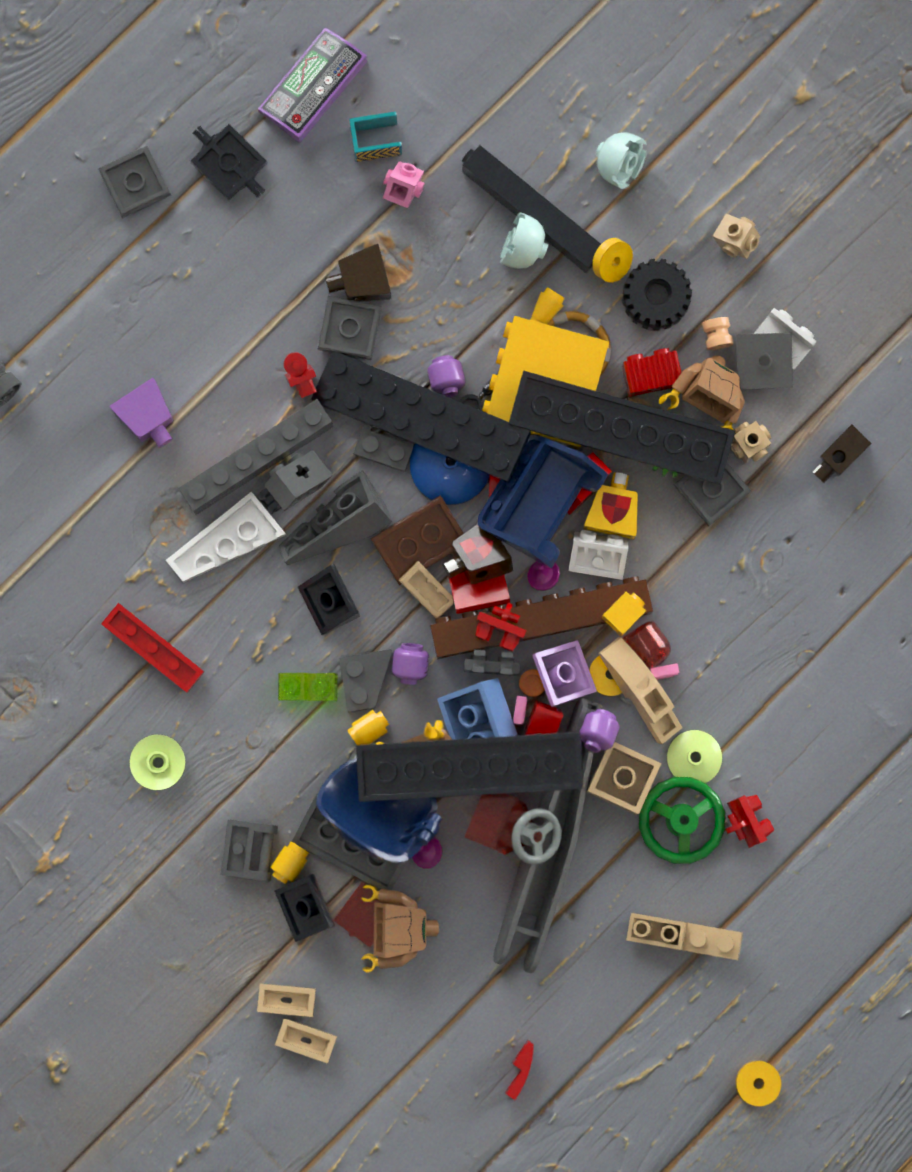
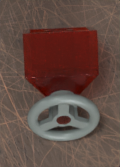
M506 793L483 794L471 819L465 838L503 855L515 851L522 861L528 864H540L550 859L557 851L561 840V827L558 819L548 810L532 809L529 811L524 802ZM542 817L547 819V821L542 826L534 824L532 819ZM553 830L552 842L549 848L542 853V843L545 835ZM526 845L533 848V856L527 854L522 847Z

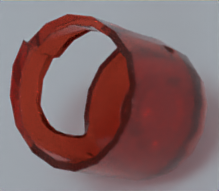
M654 620L640 625L622 637L648 669L659 666L670 655V642Z

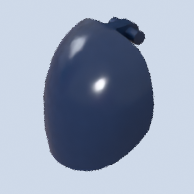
M357 758L347 761L333 771L323 783L316 799V805L323 817L347 843L366 855L391 862H403L412 858L423 845H427L430 840L435 838L439 831V823L442 820L441 816L437 814L436 797L359 802Z

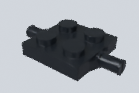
M230 124L212 136L202 126H198L197 130H194L193 135L203 143L200 152L190 160L191 164L228 200L246 187L257 198L261 196L260 193H264L265 189L254 179L257 173L267 165V160Z

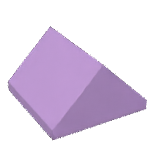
M578 640L532 655L551 707L560 706L597 692Z

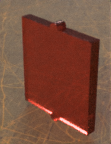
M362 881L333 921L347 930L350 937L355 936L371 947L374 943V902L379 901L375 899L372 902H366L361 899V897L370 899L373 896V891L370 888H363L367 884Z

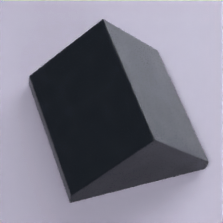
M335 564L328 566L298 586L321 635L327 634L360 617Z
M314 874L275 890L295 942L335 926Z

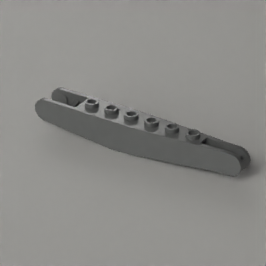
M583 698L578 699L566 733L580 732L586 715L590 712H595L597 709H603V706ZM581 741L584 789L543 792L537 809L548 810L558 819L561 827L560 844L554 855L543 863L528 864L522 860L520 861L494 950L493 960L496 964L501 965L506 960L515 931L531 936L524 959V971L530 974L533 973L539 963L570 868L581 822L594 753L584 747L585 743ZM535 817L532 823L542 826L547 819ZM553 830L545 835L542 843V853L549 848L552 842ZM525 844L524 851L533 856V848ZM521 912L537 917L533 930L517 926Z

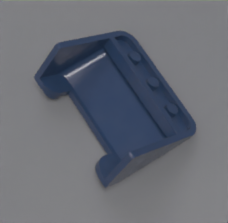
M531 435L510 482L499 481L478 516V526L485 532L552 569L559 557L560 551L554 543L550 542L551 538L580 490L583 488L591 492L598 491L609 474L585 454L540 435Z

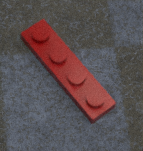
M119 603L101 623V625L186 693L191 690L204 674L200 667Z

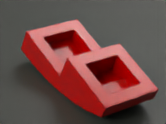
M529 1040L526 1041L512 1061V1064L518 1067L520 1071L505 1093L513 1100H516L521 1092L531 1068L534 1047L533 1043Z

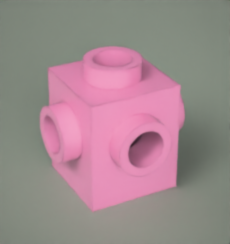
M399 161L394 170L389 169L383 184L387 186L383 199L408 208L414 197L419 198L425 183L421 182L424 171L417 169L412 164Z

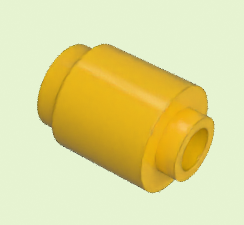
M371 710L351 724L352 727L347 731L356 745H370L388 733L385 727L390 724L381 711L376 714L374 710Z
M290 841L288 846L283 847L270 867L274 870L272 876L284 884L288 880L294 882L308 860L306 858L309 852Z

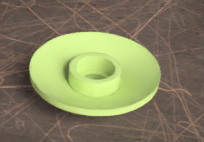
M690 730L681 733L671 742L667 752V763L674 777H692L707 783L720 770L722 752L719 744L711 735L699 730ZM693 752L700 754L699 762L691 760L690 756Z
M151 735L139 741L132 750L130 769L133 777L142 786L152 790L167 789L176 784L183 775L185 755L181 746L174 739L165 735ZM156 758L163 759L164 764L161 768L154 766Z

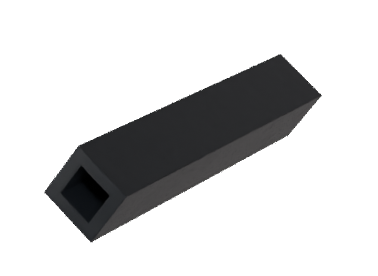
M481 145L475 151L470 149L462 159L464 163L462 165V172L515 216L521 212L536 219L543 226L545 240L587 274L593 266L595 252L601 243Z

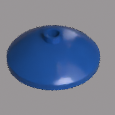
M416 444L414 445L410 456V473L418 490L428 499L433 500L440 495L446 505L462 504L476 497L487 484L490 475L457 461L453 466H449L445 462L447 457Z

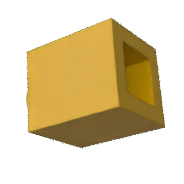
M625 592L601 618L622 637L646 612L643 608L645 603L635 593L630 595Z

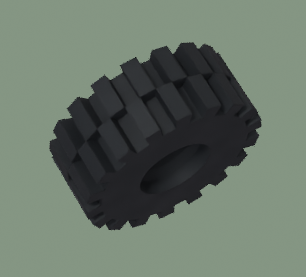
M649 259L648 263L643 261L638 264L636 269L630 272L623 288L622 302L623 306L626 307V314L632 316V321L636 325L639 322L644 329L651 327L653 331H659L660 328L664 327L666 330L672 324L676 325L680 322L681 318L686 314L692 296L691 282L689 278L686 279V272L683 269L678 270L676 268L677 264L674 262L668 264L666 259H661L660 262H655V259ZM654 284L664 286L668 293L666 301L662 304L651 303L647 298V289Z

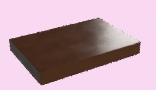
M439 495L370 539L400 586L402 583L399 579L417 561L426 569L453 553L452 542L464 533L443 498Z

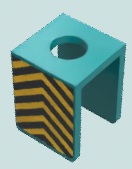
M396 112L349 119L356 162L402 155L401 142L358 148L356 131L397 125Z

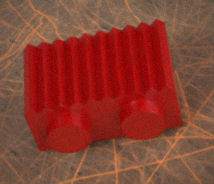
M663 348L654 351L652 356L643 357V354L628 356L627 361H624L622 364L628 397L673 388L672 385L681 374L677 351L670 352L669 348Z

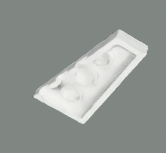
M250 492L166 559V561L180 579L186 582L285 536L286 533L255 495Z

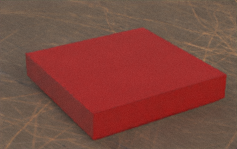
M464 572L451 579L449 578L456 614L510 603L505 575L477 584H471Z

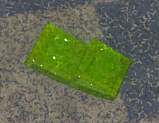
M278 673L279 701H337V673Z

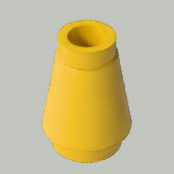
M546 287L544 292H540L530 320L548 324L564 306L562 303L565 298Z

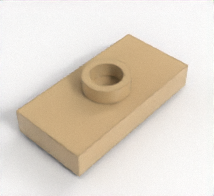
M419 561L399 579L403 586L436 619L440 618L454 604L453 596Z

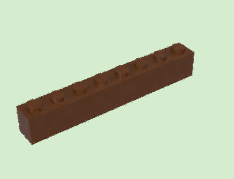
M635 576L623 579V584L612 586V582L596 585V590L586 592L585 588L570 590L569 596L559 598L558 593L543 596V601L532 603L531 599L515 602L516 607L511 608L510 612L520 616L518 623L510 620L506 622L526 630L523 640H519V642L607 624L601 617L625 592L630 595L635 593L645 603L643 608L646 612L642 616L652 614L653 608L646 579L639 581V577ZM499 605V606H497V607H500V608H502V609H505V606H504V605ZM494 607L488 608L489 613L485 614L501 620L502 617L492 614ZM477 610L462 613V618L451 620V616L435 619V624L430 625L437 660L471 653L474 650L499 647L504 633L494 629L489 642L476 638L478 622H476L478 617Z

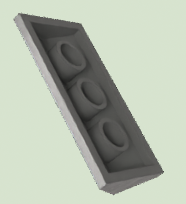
M316 794L292 842L380 890H392L407 861L391 862L376 859L351 846L323 817L316 805L318 795Z

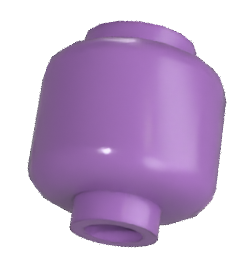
M450 355L433 359L432 364L427 370L431 390L449 398L458 395V391L465 386L461 362L453 359V356Z
M402 643L401 647L394 650L392 673L394 676L401 678V683L415 685L417 680L424 679L427 676L429 654L423 650V645Z
M597 709L595 712H590L586 715L580 729L581 741L585 743L584 747L586 749L599 753L600 750L612 748L620 728L616 721V716L603 709Z

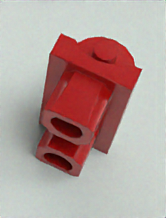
M298 352L288 354L283 363L284 369L287 372L285 377L291 387H296L301 398L317 392L312 382V378L316 377V374L311 365L307 363L305 356Z
M508 602L505 609L497 606L493 608L492 614L502 617L501 620L479 612L476 621L478 625L475 637L489 642L494 629L504 633L499 647L513 652L519 640H523L526 630L506 622L510 620L518 623L520 618L519 615L510 612L513 604Z
M744 795L727 803L732 814L728 815L732 826L725 829L727 834L735 831L739 841L745 839L749 848L767 841L766 837L774 831L770 820L766 818L758 822L754 814L755 811L762 808L758 795L748 797Z

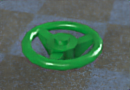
M672 777L657 783L648 792L639 812V830L645 845L657 857L672 864H692L706 858L719 846L725 832L726 812L720 797L708 784L692 777ZM674 788H691L700 792L705 797L704 800L693 807L687 804H677L669 807L656 801L664 792ZM712 808L715 814V827L712 835L700 849L690 852V835L697 829L699 817ZM650 811L665 817L668 830L678 837V853L663 848L655 840L649 826Z

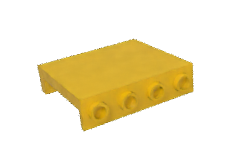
M514 316L512 323L508 321L506 323L503 337L508 338L505 349H499L496 364H500L498 375L492 374L488 390H492L493 394L491 401L485 400L482 411L509 422L523 370L596 391L609 341ZM530 431L531 435H540L549 440L567 444L570 448L579 450L581 447L578 444Z

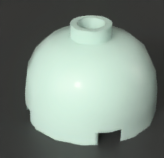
M624 132L616 133L606 139L605 142H601L597 148L596 156L598 171L602 178L620 189L627 188L629 184L626 182L630 177L636 179L644 164L647 151L642 149V144L647 145L646 141L634 134Z
M520 212L513 222L517 225V228L509 231L500 256L502 258L501 264L516 269H523L533 265L537 258L543 259L548 248V244L544 243L545 232L543 226L536 219Z

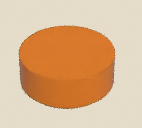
M530 669L521 675L519 687L524 695L537 697L544 692L545 688L538 670Z

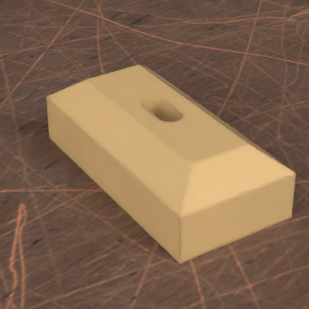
M260 983L257 1012L313 1017L316 988ZM282 997H290L292 1002H282Z
M284 1018L275 1045L328 1063L337 1036ZM301 1038H309L312 1042L310 1044L302 1042Z

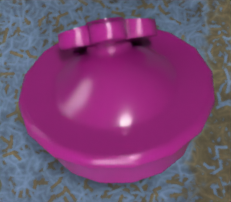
M536 561L529 568L527 574L530 586L540 591L552 589L559 580V567L556 562L551 569Z
M435 837L427 845H423L412 857L414 863L423 869H430L436 866L443 855L441 843Z

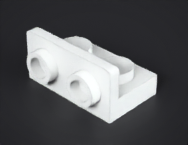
M773 308L754 334L792 333V365L794 371L813 348L816 341L813 339V333L803 326L799 328L792 322L793 318L782 309L778 311Z
M590 530L574 532L569 571L623 580L628 553V540H624L622 536L610 534L607 537L600 536Z

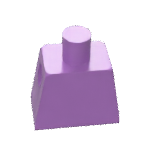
M154 378L149 379L110 405L114 414L141 442L152 437L157 446L161 448L172 441V437L165 427L171 424L173 419Z

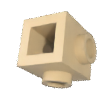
M727 213L713 234V238L727 255L734 258L738 255L745 259L757 248L759 238L761 237L753 221L746 217L739 219Z
M746 421L734 429L735 435L731 449L738 459L742 458L744 463L751 459L756 462L768 454L766 449L771 445L769 441L771 435L764 425L759 426L756 421L749 425ZM749 435L753 436L757 442L756 444L748 442Z

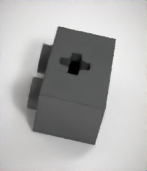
M313 450L304 455L301 452L296 454L288 461V465L279 464L269 473L271 478L264 486L284 511L321 489L333 476Z

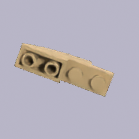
M618 637L598 653L624 697L631 699L657 743H665L683 728L672 711L674 705L639 656L621 637Z
M631 913L626 940L739 960L743 932Z

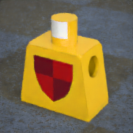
M614 472L611 486H601L583 527L584 530L608 535H619L632 540L635 539L637 533L638 493L627 490L629 475Z

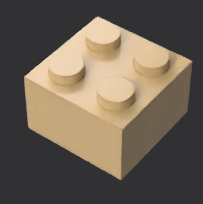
M614 742L612 748L604 751L586 792L632 814L638 815L661 763Z

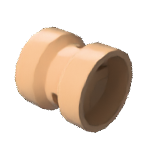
M728 317L713 318L702 322L703 331L707 333L708 338L706 340L707 350H719L734 345L733 337L728 331L730 327Z

